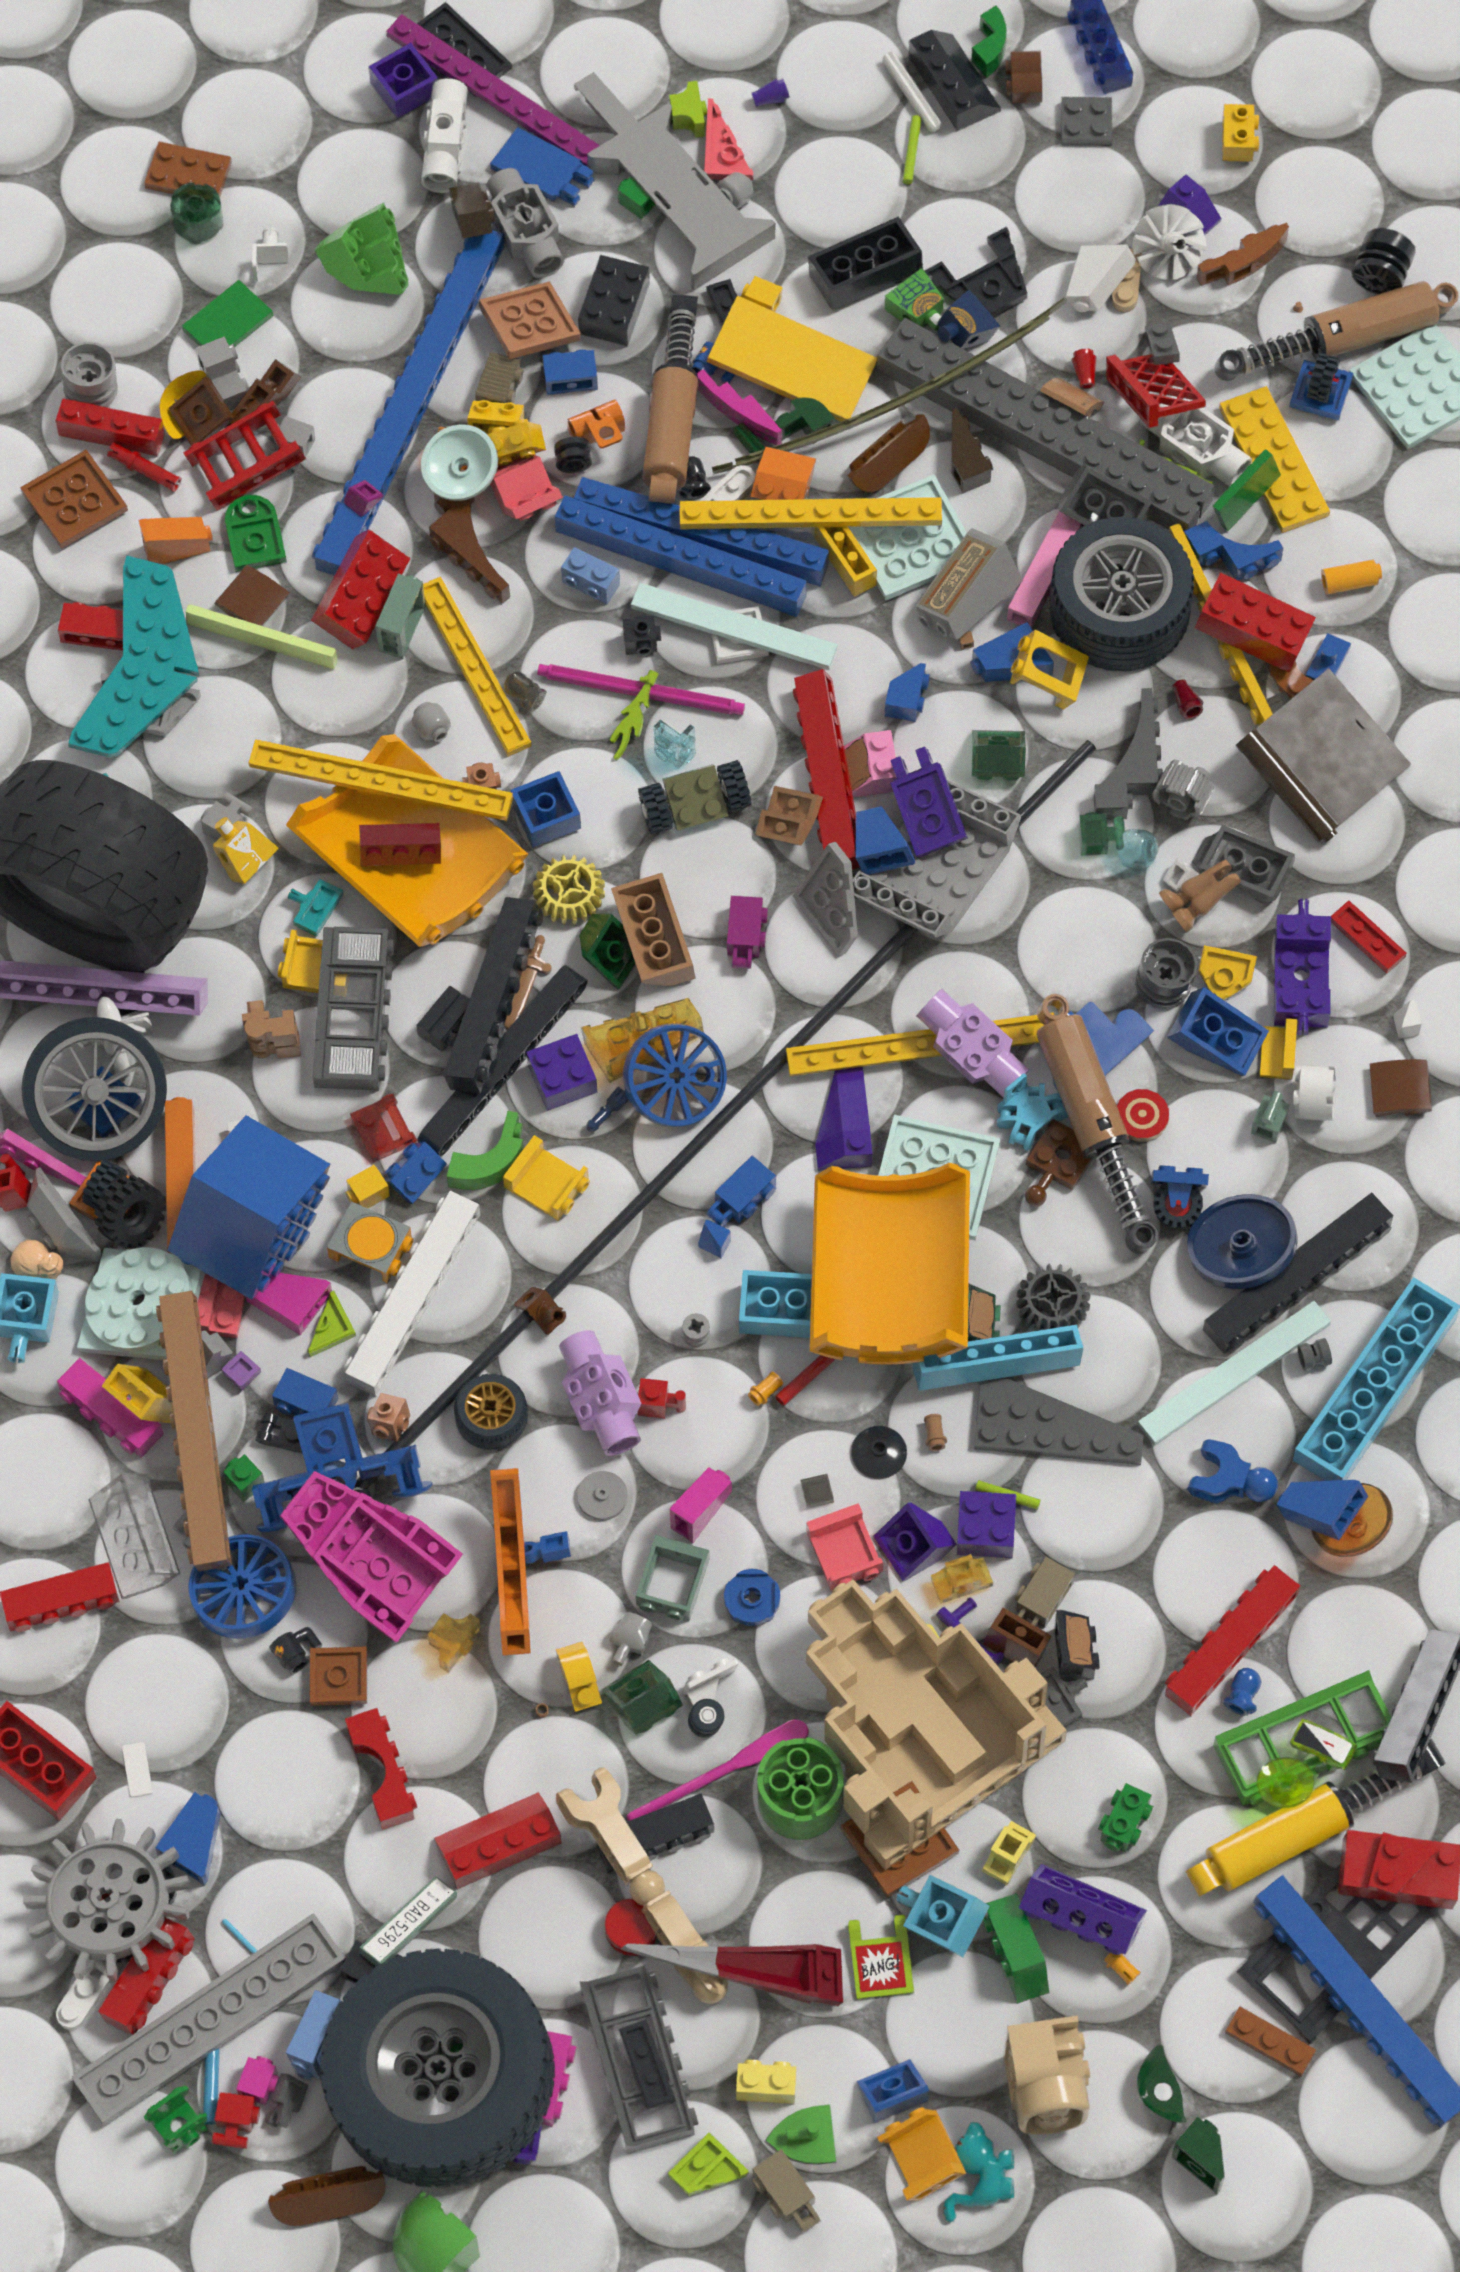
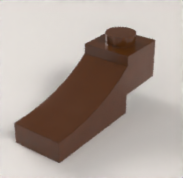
M275 359L261 380L256 378L232 412L235 419L230 423L233 424L249 415L262 404L273 401L277 405L283 398L289 396L301 377L282 362Z

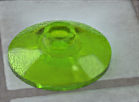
M1281 1757L1269 1761L1261 1768L1257 1776V1789L1260 1796L1273 1806L1281 1808L1294 1807L1306 1801L1312 1794L1314 1776L1311 1769L1304 1762L1295 1758ZM1283 1786H1289L1290 1788H1288V1789H1283L1282 1787H1283Z

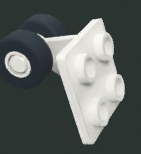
M728 1657L715 1663L710 1672L704 1674L703 1670L689 1676L688 1681L685 1682L686 1685L682 1693L684 1697H689L693 1705L688 1715V1726L695 1735L703 1738L711 1737L722 1726L725 1714L722 1706L714 1700L719 1679L735 1672L739 1664L737 1658L729 1661Z

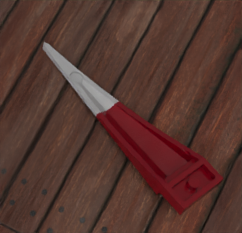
M626 1944L621 1948L624 1951L808 2004L816 2002L838 2007L843 2003L842 1954L839 1948L818 1944L749 1947Z

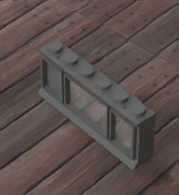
M644 1964L641 1967L591 1981H579L580 1991L584 1997L587 2015L592 2025L595 2043L600 2053L603 2071L607 2078L627 2154L695 2135L694 2126L698 2125L695 2109H689L686 2098L690 2097V2092L686 2080L681 2081L678 2071L682 2070L679 2054L672 2053L670 2043H674V2037L670 2025L665 2027L662 2016L667 2015L663 1999L656 1998L654 1989L659 1988L655 1972H649L647 1964ZM645 2019L647 2020L676 2099L675 2103L650 2112L646 2108L619 2033L620 2028Z

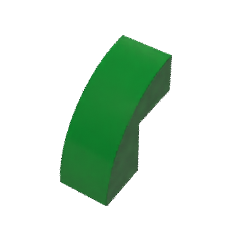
M996 5L980 15L979 30L987 38L973 46L971 62L986 78L992 75L1000 66L1006 49V22L1002 12Z

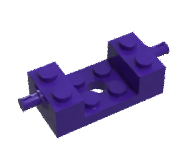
M1303 899L1298 900V914H1277L1274 930V1026H1285L1286 1019H1297L1298 1035H1302V1027L1303 1035L1309 1034L1308 1027L1328 1028L1331 1014V989H1329L1331 916H1314L1309 914L1308 899L1304 901V908ZM1302 970L1308 973L1309 978L1298 980L1294 973Z

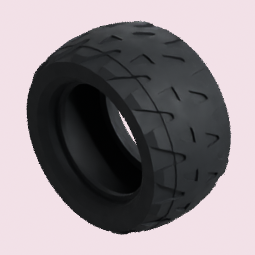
M35 760L18 766L0 785V915L40 941L69 955L99 966L120 971L140 972L161 964L184 937L200 906L209 869L207 866V854L199 838L180 819L152 799L98 772L54 760Z

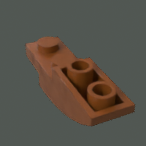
M1288 224L1273 225L1257 234H1248L1243 239H1240L1239 250H1230L1223 256L1215 259L1209 258L1198 264L1197 280L1200 286L1222 278L1225 279L1229 286L1261 269L1273 259L1287 241Z

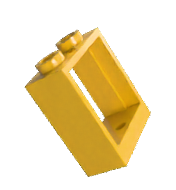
M117 1364L102 1387L141 1420L170 1423V1412H174L173 1402H169L167 1397V1385L147 1368ZM131 1395V1400L128 1401L127 1396Z

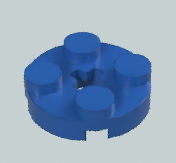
M742 1570L731 1581L729 1580L725 1587L724 1603L726 1610L733 1621L744 1625L756 1626L769 1622L774 1618L780 1606L779 1586L763 1570ZM750 1591H755V1595L760 1596V1599L756 1600L755 1603H749V1600H745L744 1596H749Z

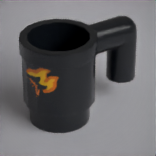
M304 1627L295 1633L287 1632L275 1639L269 1646L271 1652L274 1653L283 1668L287 1669L290 1674L299 1672L309 1663L305 1656L306 1652L300 1645V1642L306 1640L311 1648H321L323 1646L310 1627Z

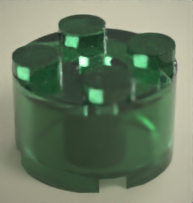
M195 182L186 183L175 190L171 197L170 211L176 233L191 244H199L214 237L223 227V213L218 192L208 184L195 185Z

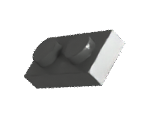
M1159 323L1145 326V336L1154 365L1180 362V353L1171 324Z

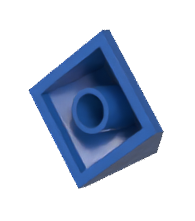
M911 2059L857 2081L874 2123L928 2101V2086Z

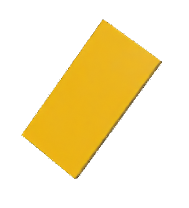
M737 295L707 358V362L791 400L801 397L816 399L827 407L836 420L842 422L852 417L877 363V357Z

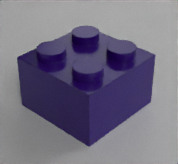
M412 43L368 66L370 84L396 118L431 100L432 87L438 81V77Z
M577 1033L526 1052L528 1068L547 1111L598 1093L596 1076Z
M960 1491L957 1555L1013 1558L1016 1494Z

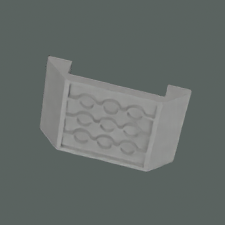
M949 780L947 781L968 839L918 858L905 823H903L899 832L906 840L915 859V864L870 875L858 871L853 878L855 899L935 938L950 933L955 929L1009 853L1021 819L1020 814Z

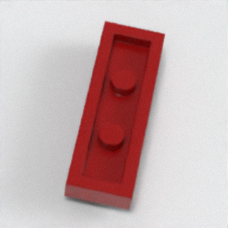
M1350 900L1331 915V923L1386 974L1406 958L1407 952Z

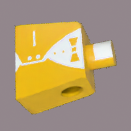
M224 817L214 826L221 837L213 844V849L233 882L245 884L278 850L274 843L248 822L236 821L232 824L227 817Z

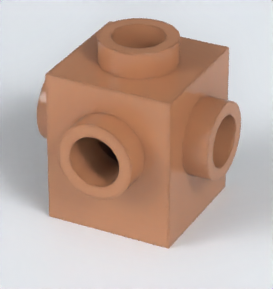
M479 762L466 767L467 777H462L463 783L492 789L501 788L499 772H494L492 763Z
M380 1393L374 1407H371L367 1414V1422L369 1423L372 1435L383 1440L398 1441L401 1433L408 1428L411 1416L406 1399Z

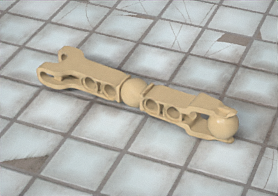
M604 1767L594 1771L591 1782L597 1794L596 1800L583 1801L568 1788L556 1793V1803L566 1821L570 1825L586 1829L592 1834L625 1886L629 1885L632 1899L637 1904L644 1906L642 1912L645 1914L648 1923L661 1943L665 1946L709 1947L698 1935L670 1891L665 1892L663 1878L657 1872L651 1870L653 1865L646 1852L618 1810L621 1789L610 1772ZM674 1965L677 1972L693 1989L694 1996L701 2002L712 2005L725 1997L728 1991L727 1980Z

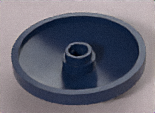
M1242 1194L1222 1199L1205 1209L1189 1231L1187 1249L1195 1271L1204 1280L1222 1288L1246 1289L1270 1281L1289 1265L1297 1249L1298 1234L1293 1217L1282 1204L1266 1196Z

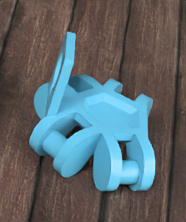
M1023 1073L1004 1090V1099L997 1105V1111L1000 1113V1117L997 1119V1127L1002 1129L1013 1127L1008 1143L1012 1145L1018 1143L1024 1146V1150L1029 1151L1037 1131L1050 1120L1062 1121L1068 1118L1065 1107L1062 1105L1063 1102L1059 1093L1045 1096V1083H1039V1087L1028 1086L1027 1075ZM1017 1110L1016 1116L1011 1115V1113ZM1022 1125L1031 1128L1028 1136L1020 1133Z

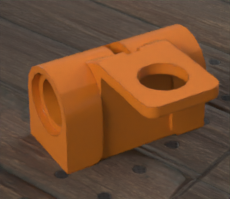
M614 399L568 418L567 427L571 437L585 438L590 444L596 442L599 448L604 449L622 441L621 432L625 431V419L620 405ZM611 435H614L611 439H608V440H605V439H604V438H606V437H609V436H611Z

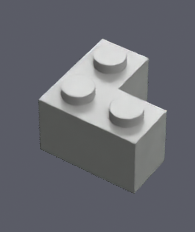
M225 337L196 347L199 370L204 371L206 376L212 380L231 411L236 408L249 389V385L246 379H241L238 374L240 368L236 361L238 355L233 344L228 345Z

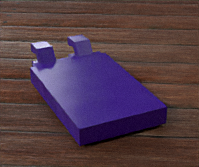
M925 746L915 750L921 769L909 773L906 763L901 756L891 759L897 778L893 779V782H890L918 858L968 839L943 767L938 762L933 763L930 752Z

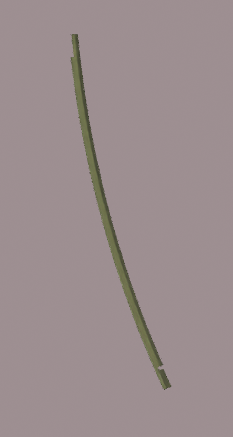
M1062 298L1043 313L991 347L923 385L847 420L771 448L786 452L802 448L877 418L935 390L1000 353L1050 320L1049 315L1067 303V298ZM764 450L735 458L736 465L729 462L712 467L713 475L732 470L740 465L747 466L760 462Z

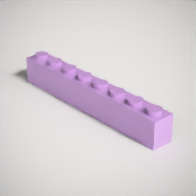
M0 960V998L97 1007L102 997H108L115 1003L118 1009L198 1016L201 1015L208 1004L207 978Z

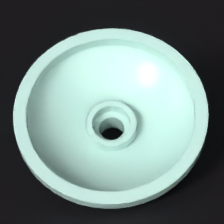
M453 425L439 431L427 443L421 459V471L428 487L438 496L454 501L470 499L484 491L492 482L498 466L497 450L492 440L485 432L470 425ZM464 465H467V466H468L467 470L464 471V472H461V471H460L461 467L464 466Z

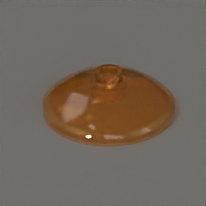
M1361 1483L1368 1498L1340 1540L1311 1530L1319 1547L1325 1552L1338 1557L1361 1555L1376 1547L1386 1537L1393 1522L1392 1504L1381 1489L1371 1484Z

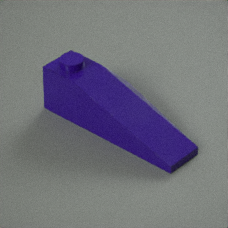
M863 1067L835 1070L815 1143L818 1171H823L831 1166L840 1167L841 1169L872 1167V1144Z

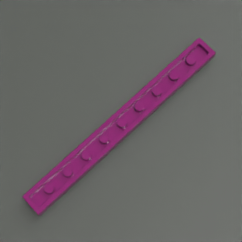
M403 14L386 30L388 38L402 47L412 43L427 64L448 78L462 82L466 85L469 92L540 139L580 159L581 163L588 167L587 154L599 147V144Z

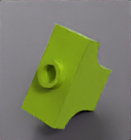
M689 81L683 92L669 95V104L672 106L673 130L687 129L694 134L695 138L705 137L704 116H707L706 101H701L698 82Z

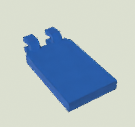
M519 127L516 128L490 162V168L496 172L507 168L518 170L525 184H537L543 196L553 202L559 197L563 201L576 206L581 199L578 195L580 189L569 182L573 179L588 188L594 182V177H592L594 171L583 165L580 159Z

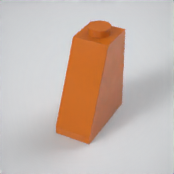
M202 517L138 520L148 561L166 564L210 552L209 541H212L213 537L210 526H204Z

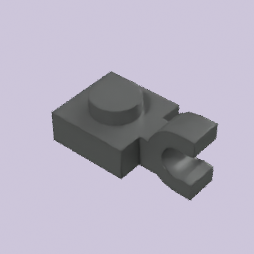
M281 2073L271 2101L277 2103V2106L269 2112L265 2123L272 2127L280 2125L283 2128H288L291 2112L300 2111L309 2085L290 2074Z

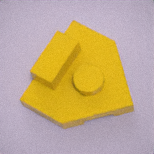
M1204 945L1198 973L1209 990L1225 1001L1251 984L1257 956Z

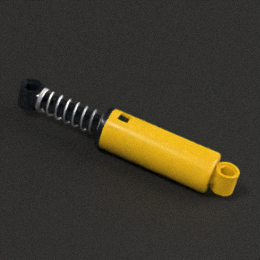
M1430 1739L1414 1776L1415 1780L1421 1779V1777L1446 1764L1433 1739ZM1371 1770L1368 1777L1361 1775L1358 1782L1351 1780L1349 1787L1342 1785L1340 1791L1332 1782L1328 1781L1316 1787L1312 1792L1306 1795L1303 1794L1290 1801L1285 1807L1210 1846L1205 1851L1207 1859L1185 1872L1199 1897L1220 1885L1230 1892L1308 1849H1313L1328 1841L1329 1838L1349 1830L1354 1826L1353 1810L1358 1808L1362 1811L1364 1804L1372 1805V1800L1377 1797L1382 1800V1795L1387 1792L1392 1795L1391 1790L1396 1787L1402 1789L1401 1785L1405 1782L1379 1778L1376 1770Z

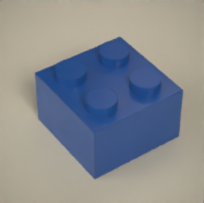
M560 771L510 790L513 793L512 806L532 848L581 829L580 812Z

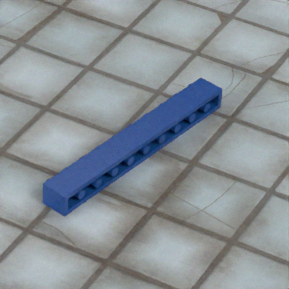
M585 477L581 478L574 499L804 579L807 583L821 587L829 566L828 549L757 528L680 529L679 505L648 501L649 496Z
M564 495L555 514V531L557 533L795 617L798 616L807 596V581L566 495Z
M1281 1875L1257 1894L1253 1901L1255 1904L1254 1910L1262 1920L1265 1921L1267 1919L1274 1927L1272 1931L1277 1939L1282 1943L1286 1942L1293 1950L1291 1954L1296 1962L1301 1966L1304 1964L1309 1969L1312 1981L1319 1988L1324 1987L1329 1993L1331 2004L1338 2011L1343 2010L1349 2018L1347 2021L1356 2033L1361 2032L1368 2040L1366 2044L1375 2056L1380 2055L1387 2063L1385 2067L1389 2074L1395 2079L1399 2078L1406 2086L1404 2090L1409 2098L1414 2102L1418 2101L1425 2109L1423 2111L1425 2117L1433 2125L1437 2123L1442 2128L1460 2113L1459 2085L1288 1880Z

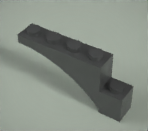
M1152 688L1141 689L1139 722L1128 751L1113 772L1101 784H1095L1093 796L1095 820L1127 819L1128 809H1133L1132 795H1152L1163 774V770L1158 769L1157 761H1161V745H1156V737H1160L1159 721H1154V714H1158V699L1153 698Z

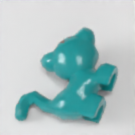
M971 2122L966 2130V2134L957 2142L955 2150L966 2173L979 2174L980 2178L972 2195L953 2192L944 2200L943 2214L948 2222H954L956 2219L954 2206L957 2204L966 2207H987L996 2204L1000 2200L1014 2198V2179L1005 2176L1006 2170L1014 2169V2150H1003L996 2157L994 2155L993 2142L986 2136L982 2125L977 2122Z

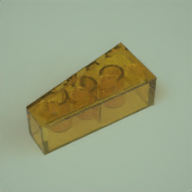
M689 998L656 1006L654 1010L645 1013L640 1011L630 1013V1017L623 1019H608L603 1021L604 1024L581 1027L584 1044L609 1083L623 1077L624 1063L630 1048L648 1030L664 1024H684L704 1032L702 1017ZM668 1031L667 1034L672 1050L678 1048L681 1031ZM689 1033L688 1042L698 1037ZM659 1035L648 1041V1044L660 1056L665 1055ZM641 1049L635 1062L646 1065L654 1061V1059Z

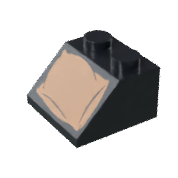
M1056 1610L1054 1634L1059 1677L1065 1682L1076 1681L1080 1677H1083L1084 1680L1094 1679L1095 1670L1100 1669L1098 1652L1093 1653L1092 1643H1096L1095 1626H1090L1089 1616L1065 1610Z

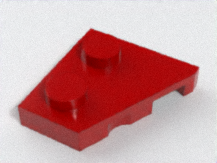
M1383 1832L1367 1889L1396 1897L1428 1860L1435 1855L1437 1848Z

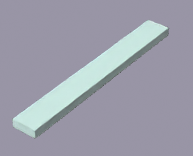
M639 583L631 603V609L826 670L830 669L838 649V644L643 583Z
M1315 1301L1311 1302L1139 1420L1138 1426L1155 1446L1295 1350L1297 1345L1305 1343L1331 1324V1320Z

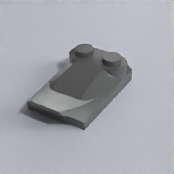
M1083 464L1075 472L1062 494L1058 506L1060 512L1084 525L1110 517H1133L1149 521L1153 514L1150 506L1151 500L1086 464Z
M1221 825L1218 832L1204 838L1192 863L1198 867L1199 871L1204 872L1226 859L1232 866L1231 871L1226 876L1236 873L1241 880V883L1236 886L1237 888L1253 894L1255 899L1261 903H1271L1279 896L1295 861V854Z

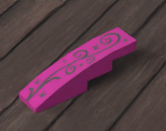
M704 369L697 373L699 378L698 391L716 409L737 425L745 423L755 436L776 446L782 444V430L752 395L742 400L728 382L718 387Z

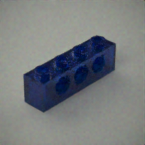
M1070 0V11H1067V18L1070 26H1074L1076 29L1078 45H1083L1084 57L1087 65L1093 68V79L1096 86L1101 87L1103 94L1131 87L1133 70L1103 1Z

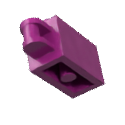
M731 895L727 955L733 956L732 968L751 969L752 957H759L760 948H765L766 932H761L762 923L767 924L768 908L763 907V897Z

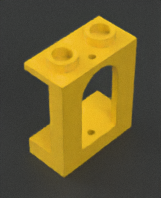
M1034 630L1027 636H1023L1017 646V650H1019L1018 657L1011 666V673L1013 674L1010 683L1015 684L1022 679L1056 696L1055 706L1063 710L1075 703L1089 656L1037 630ZM1035 649H1045L1067 660L1062 681L1035 667L1032 661V653Z

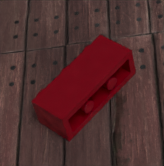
M440 823L359 825L360 865L441 864Z

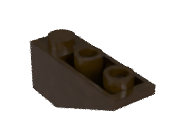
M955 408L952 410L951 474L962 493H965L991 482L993 465L988 456L984 457L978 437H973L971 434L968 419L965 415L961 416L958 409Z

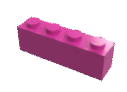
M79 1357L57 1380L60 1390L59 1395L68 1404L74 1402L80 1407L79 1411L86 1419L97 1421L100 1424L99 1428L108 1437L112 1438L115 1436L120 1440V1445L126 1452L131 1455L135 1453L142 1458L164 1435L162 1425L159 1422L141 1420L102 1387L106 1379Z

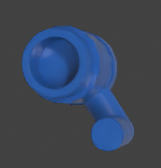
M705 342L693 360L691 368L696 373L704 369L709 376H712L717 370V366L707 362L714 343ZM726 371L720 380L723 384L726 382L730 384L735 374Z

